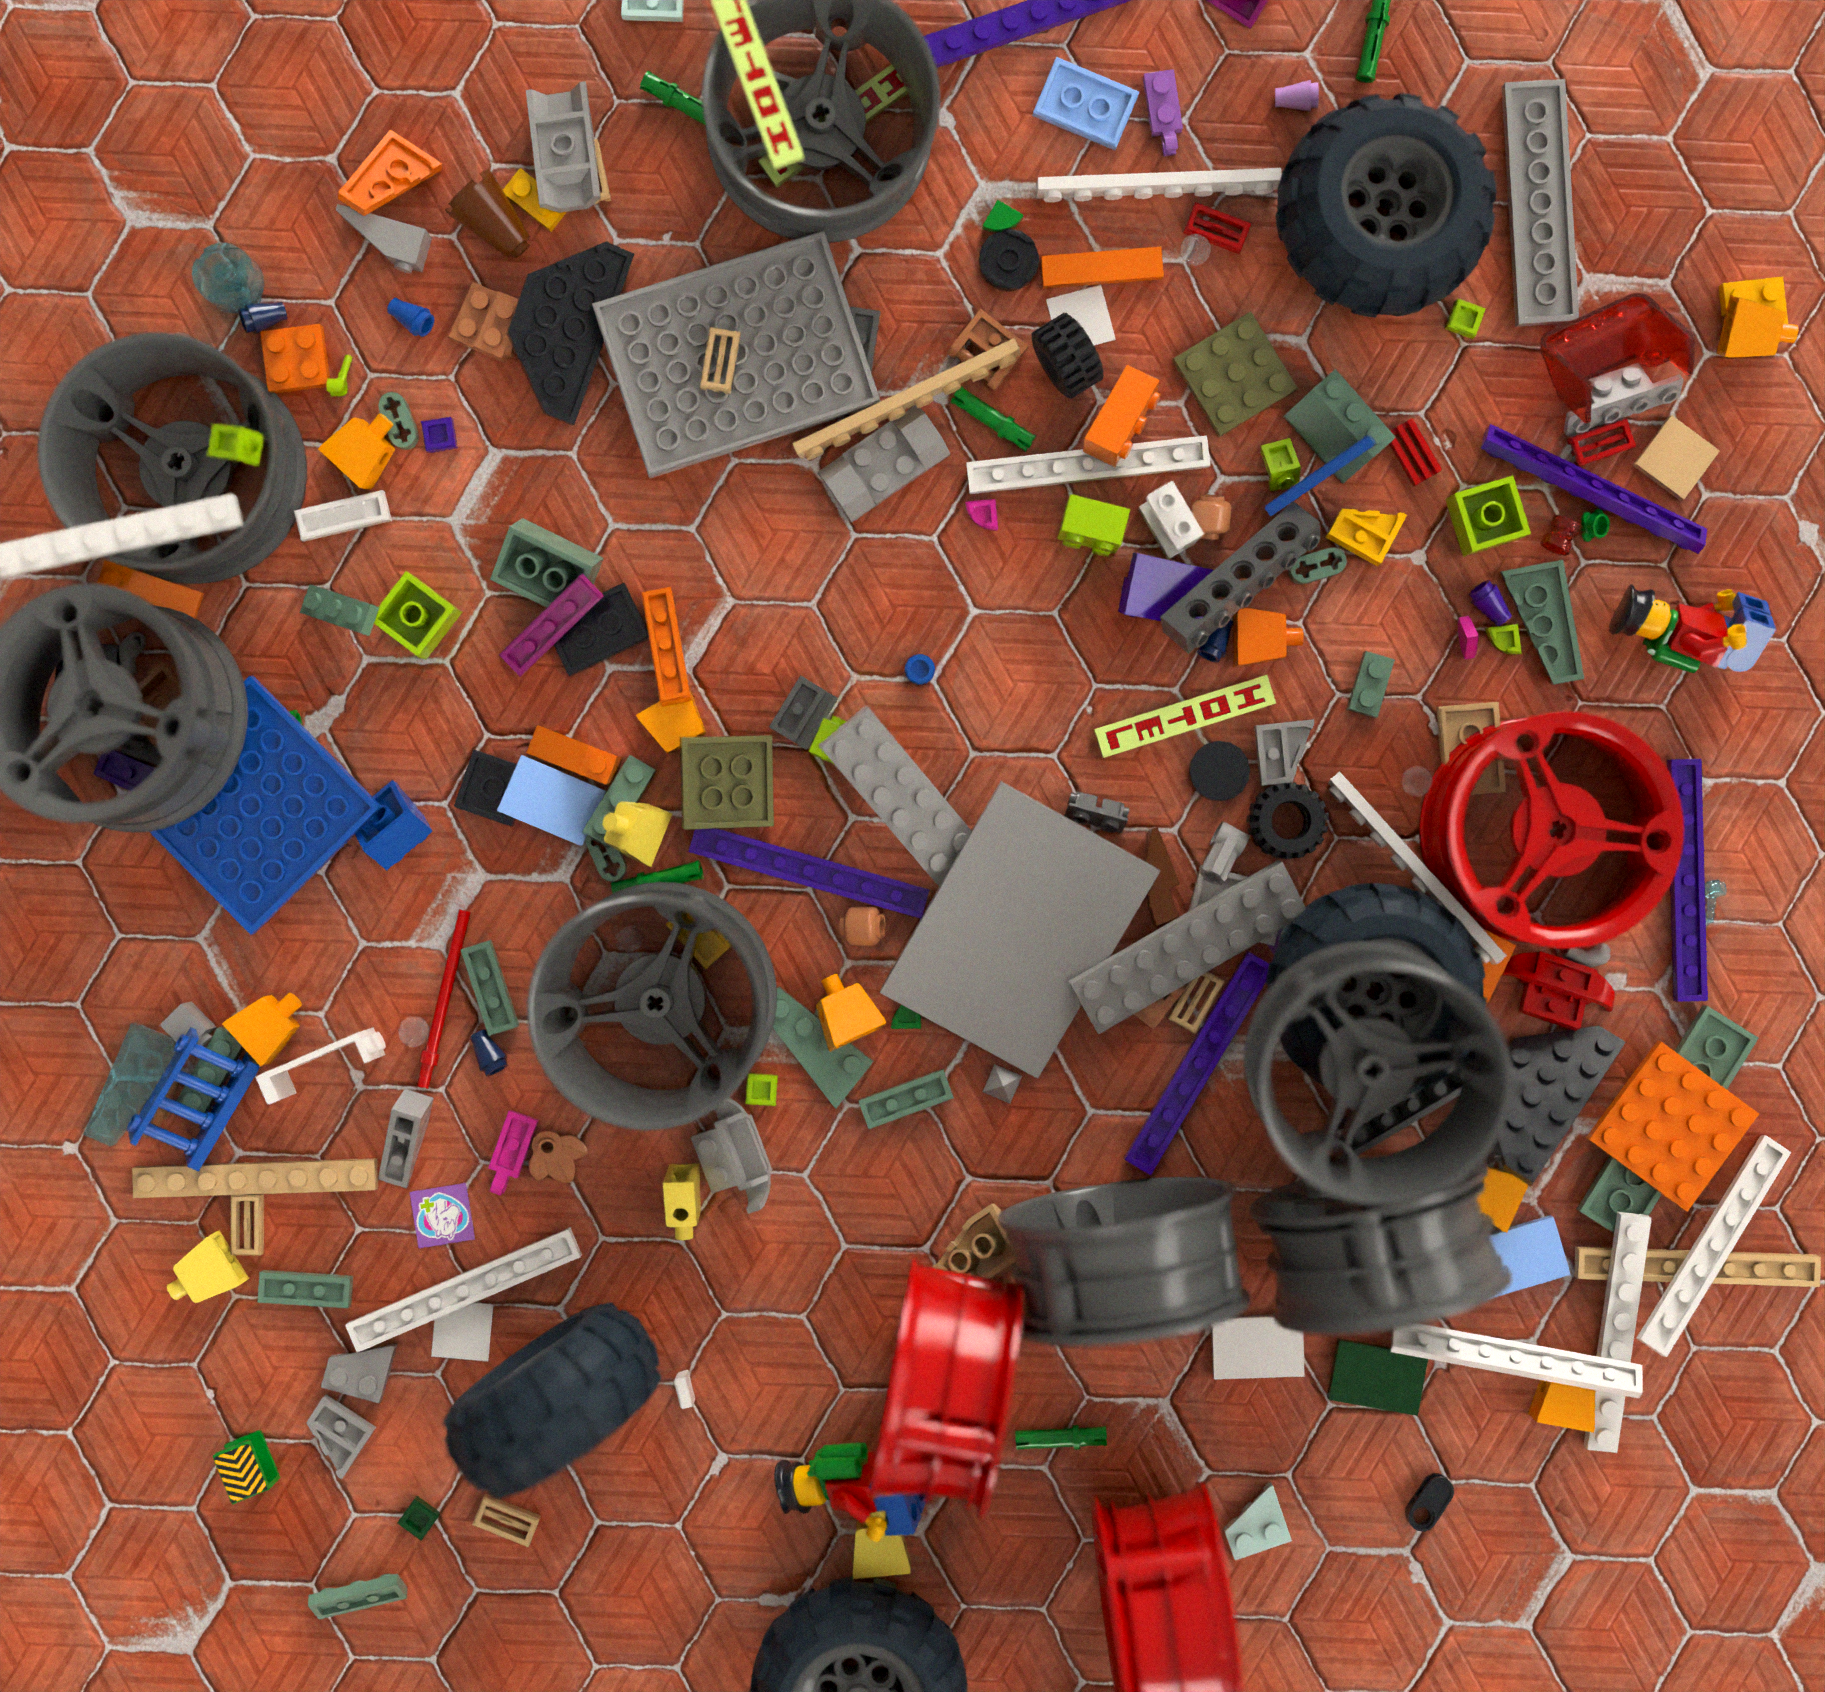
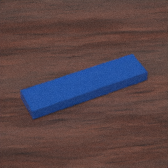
M1371 435L1365 436L1265 505L1266 511L1270 517L1377 443Z

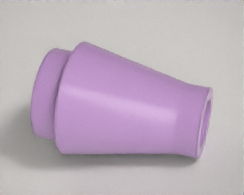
M1311 80L1283 88H1275V107L1310 112L1311 108H1318V82L1311 83Z

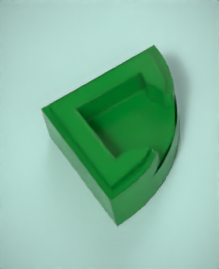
M997 200L982 225V229L989 232H997L1014 228L1022 221L1024 215Z
M901 1005L892 1018L891 1029H921V1015Z

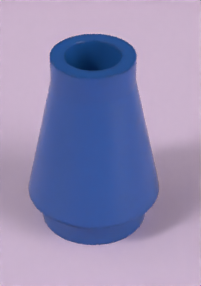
M393 298L387 307V313L393 316L414 336L420 335L424 337L433 328L435 318L427 308L402 301L398 298Z

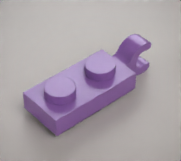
M1174 69L1145 73L1143 75V84L1152 137L1161 136L1164 156L1176 155V149H1178L1176 133H1182L1183 125Z

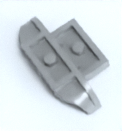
M728 1098L714 1109L719 1119L714 1122L715 1128L691 1136V1140L711 1192L715 1193L734 1186H738L739 1191L745 1189L748 1196L746 1210L749 1214L759 1211L764 1207L770 1192V1172L773 1170L752 1114L748 1115L740 1104Z

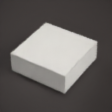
M680 1371L674 1379L680 1408L685 1409L693 1407L695 1395L689 1371Z

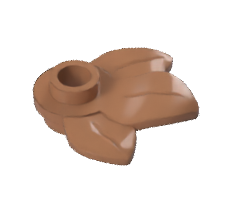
M542 1130L532 1140V1150L534 1153L529 1160V1171L537 1181L549 1174L558 1182L570 1183L575 1175L573 1160L587 1155L588 1149L574 1135L560 1136L553 1130ZM550 1142L553 1144V1147L546 1150L542 1148V1144Z

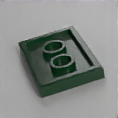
M1337 1338L1327 1398L1332 1401L1418 1416L1428 1359L1391 1352V1347Z

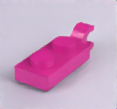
M513 1110L508 1111L488 1169L497 1171L489 1192L501 1196L502 1193H505L509 1176L519 1177L539 1119Z

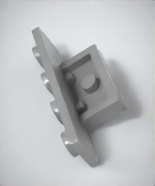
M1636 363L1583 381L1580 390L1590 405L1566 414L1564 433L1566 436L1583 433L1591 428L1606 423H1613L1620 418L1639 414L1662 404H1669L1680 397L1684 379L1679 374L1652 383L1641 365Z

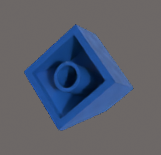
M394 780L390 781L373 796L382 808L355 834L363 851L385 870L401 861L404 855L417 844L423 842L433 832L423 813Z

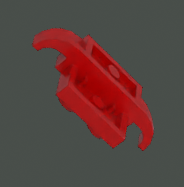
M1542 951L1511 956L1502 976L1520 978L1519 982L1525 984L1519 1013L1574 1031L1581 1028L1586 1004L1595 1003L1601 1005L1608 1012L1613 1010L1615 992L1610 983L1597 973L1598 970Z

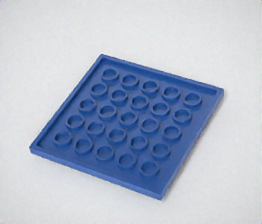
M249 676L244 681L248 702L247 732L241 755L232 775L214 799L196 814L176 825L151 831L150 833L250 935H253L382 806L254 676Z

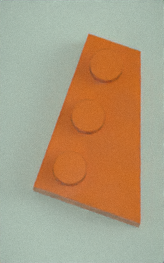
M389 130L340 189L338 200L361 215L366 216L442 170V163L397 133Z

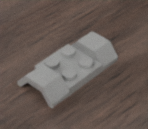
M586 81L579 82L570 92L546 95L532 89L526 90L540 207L558 213L589 209L601 199Z
M915 405L907 410L904 416L889 421L817 473L833 493L852 523L951 454L926 413Z

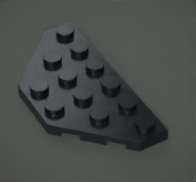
M606 241L543 269L529 273L526 276L506 334L543 414L572 426L575 424L604 342L592 304L621 294L634 253Z
M1601 1026L1513 1039L1507 1048L1512 1077L1511 1099L1507 1117L1497 1138L1501 1152L1500 1158L1505 1171L1530 1187L1533 1185L1626 1042Z

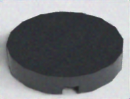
M1005 229L989 236L982 245L979 256L980 271L986 282L998 290L1007 292L1020 290L1028 285L1036 275L1039 264V254L1033 240L1022 231Z
M1216 741L1205 744L1195 752L1190 761V781L1198 794L1208 800L1224 801L1232 799L1244 790L1249 781L1250 766L1248 759L1239 747L1230 742Z

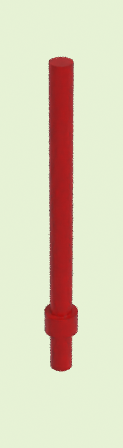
M461 909L458 911L426 1049L422 1050L419 1061L422 1063L417 1087L429 1089L433 1068L438 1065L440 1053H438L439 1043L468 927L470 911Z

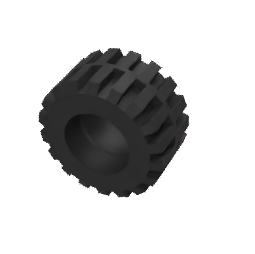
M1062 313L1033 331L1032 344L1037 358L1051 382L1064 396L1072 399L1103 379L1102 363L1092 341L1078 321L1068 313Z
M1291 782L1270 786L1264 792L1259 793L1255 797L1256 801L1251 803L1249 807L1251 812L1247 816V822L1250 823L1248 832L1254 838L1253 843L1259 846L1262 852L1270 854L1275 858H1301L1305 854L1315 851L1317 844L1323 842V833H1327L1329 827L1325 826L1326 820H1329L1328 813H1325L1323 809L1326 805L1324 801H1320L1317 798L1319 796L1318 793L1310 791L1308 786ZM1283 803L1294 804L1303 816L1302 829L1292 839L1279 837L1272 827V814L1276 807Z

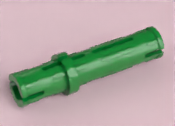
M1372 0L1371 10L1366 15L1367 29L1356 80L1359 82L1373 83L1375 81L1385 27L1390 22L1388 12L1391 0Z
M650 71L645 73L640 83L641 90L663 101L662 104L666 107L672 106L706 125L702 101L679 89V85L674 82L669 83Z
M963 386L955 392V398L951 399L952 404L957 405L996 431L999 438L1003 439L1005 437L1023 449L1024 452L1028 451L1033 443L1032 441L1036 438L1035 434L1030 433L1015 423V418L1012 416L1006 417L964 389Z
M697 860L653 873L645 874L640 872L637 873L636 877L611 882L612 894L644 883L674 882L683 884L699 879L702 880L704 879L703 869L700 866V861Z
M1072 1425V1428L1015 1430L1016 1450L1074 1447V1450H1080V1447L1107 1446L1106 1426L1079 1428L1078 1425Z

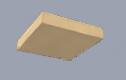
M1671 415L1665 420L1632 466L1682 501L1720 450Z

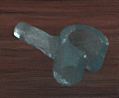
M1713 880L1705 883V897L1708 903L1707 923H1714L1716 897L1725 896L1727 893L1726 885L1723 881Z

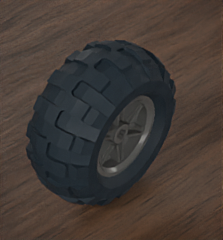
M609 1302L595 1305L578 1312L508 1357L455 1401L443 1420V1424L447 1429V1435L444 1438L449 1456L469 1484L479 1491H488L493 1499L518 1494L536 1486L560 1472L604 1441L648 1401L661 1380V1374L657 1369L659 1358L656 1345L640 1321L626 1310L619 1311L614 1303Z

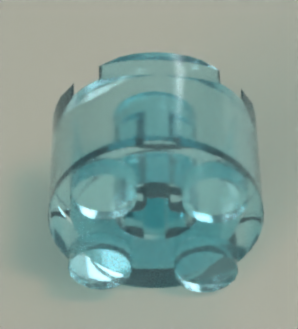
M215 243L203 250L205 252L199 259L196 258L192 267L193 283L200 294L215 307L224 312L238 313V309L245 308V304H260L264 291L263 272L259 265L242 249L230 243Z

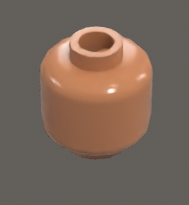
M1200 495V500H1196L1193 503L1192 514L1204 533L1201 537L1202 539H1219V534L1226 533L1230 529L1231 504L1224 500L1225 496Z
M851 907L847 910L845 918L840 919L839 930L841 936H845L848 944L851 946H875L880 938L885 936L886 921L884 915L880 914L875 907Z

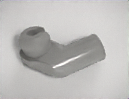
M140 632L130 633L118 647L120 666L124 667L131 675L138 673L136 658L146 646V638Z
M1600 943L1588 951H1584L1581 948L1564 949L1563 956L1575 963L1591 968L1606 964L1611 957V949L1607 944Z

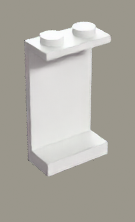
M373 1027L256 1076L267 1105L297 1093L289 1076V1070L353 1042L356 1043L364 1063L384 1056L383 1049L386 1046L382 1035L379 1032H375Z

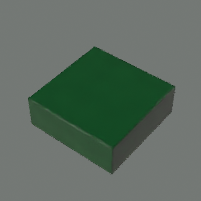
M416 1496L397 1524L422 1541L441 1512L419 1496Z

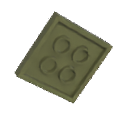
M1251 311L1172 360L1219 438L1298 389Z
M772 735L680 737L682 829L774 826Z

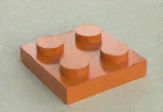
M321 324L260 332L268 392L283 393L326 387L330 373L324 328Z

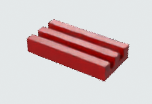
M1195 202L1183 233L1240 254L1251 223ZM1197 213L1241 229L1242 232L1240 234L1221 225L1198 218L1196 215ZM1193 224L1205 228L1207 230L1213 231L1215 233H1218L1220 235L1226 236L1233 240L1238 241V243L1217 236L1210 232L1204 231L1202 229L1196 228L1193 226Z
M1413 418L1390 430L1394 436L1399 434L1422 474L1418 477L1397 439L1395 438L1391 441L1389 445L1413 487L1442 471ZM1405 429H1408L1409 433L1414 439L1424 459L1431 469L1430 471L1426 467L1424 461L1422 460L1420 454L1418 453L1417 449L1415 448L1413 442L1411 441Z
M1627 418L1567 439L1568 445H1571L1572 448L1570 451L1572 457L1575 456L1576 459L1574 463L1579 467L1636 447ZM1622 427L1623 433L1582 447L1579 446V441ZM1626 438V444L1586 458L1583 457L1582 453Z

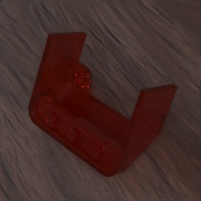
M1633 293L1546 332L1540 339V352L1559 400L1587 424L1591 422L1592 383L1588 379L1633 358L1647 367H1657L1670 361L1686 376L1693 375L1696 335L1650 296L1643 293Z

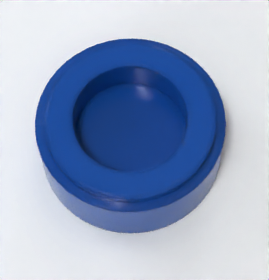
M917 654L908 659L905 665V674L911 683L924 685L932 680L935 673V665L931 658L923 654Z

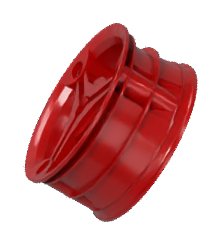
M1549 712L1527 718H1515L1501 721L1499 727L1496 728L1494 724L1483 728L1482 734L1479 731L1473 733L1465 739L1468 743L1463 744L1461 742L1449 753V761L1446 765L1441 762L1426 789L1420 812L1419 841L1424 865L1482 929L1502 939L1515 942H1526L1550 948L1569 949L1587 947L1611 940L1640 923L1651 913L1668 890L1676 874L1683 847L1684 822L1680 797L1675 783L1660 757L1645 741L1626 727L1612 720L1583 712ZM1553 733L1569 735L1589 742L1605 754L1616 766L1633 800L1635 811L1633 812L1631 825L1605 819L1603 810L1597 800L1587 791L1575 785L1558 782L1542 752L1551 740ZM1516 740L1522 745L1523 752L1519 751L1516 747ZM1525 758L1531 759L1542 786H1536ZM1493 760L1512 761L1523 796L1513 811L1510 822V839L1516 856L1497 887L1481 886L1471 868L1465 847L1464 821L1466 808L1476 782ZM1553 825H1556L1557 830L1553 832V835H1550L1549 830L1553 828ZM1607 830L1631 833L1630 844L1606 842ZM1601 851H1628L1627 875L1615 895L1599 911L1585 920L1564 926L1551 927L1530 922V914L1524 901L1547 876L1567 877L1580 873L1598 858ZM1526 867L1532 869L1515 893L1509 891ZM1504 897V905L1497 910L1498 900Z
M912 1257L869 1499L874 1500L875 1497L883 1495L888 1497L890 1495H925V1504H929L932 1495L963 1499L964 1511H968L970 1504H973L976 1508L977 1519H984L994 1485L1007 1419L1020 1334L1024 1283L1016 1280L1015 1283L1006 1282V1280L1001 1281L969 1275L968 1273L963 1274L931 1268V1266L926 1267L920 1264L917 1258Z
M1203 1481L1196 1482L1195 1486L1190 1489H1183L1182 1492L1153 1501L1151 1494L1148 1493L1145 1494L1144 1504L1115 1508L1112 1498H1108L1107 1507L1100 1503L1097 1494L1091 1495L1095 1557L1114 1692H1244L1238 1634L1228 1571L1216 1515L1205 1483Z

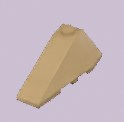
M990 1204L969 1218L963 1225V1230L954 1241L950 1242L946 1248L947 1251L932 1268L963 1274L968 1273L969 1275L990 1279H998L1010 1272L1017 1262L1010 1242L1006 1238V1231L998 1223V1215L1002 1211L995 1204Z

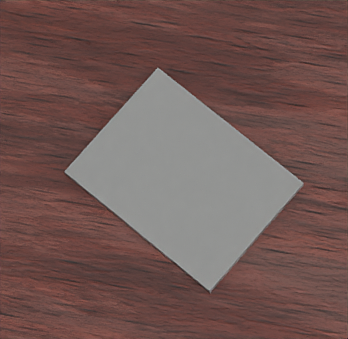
M824 230L592 304L649 479L847 416L881 402ZM710 327L741 333L731 395L725 394L722 391L713 392L710 389H700ZM717 335L708 382H714L721 341V336ZM729 337L720 384H725L733 340V338Z
M1000 781L882 985L880 993L1038 1078L1081 1006L1068 981L1111 956L1159 875L1160 870Z

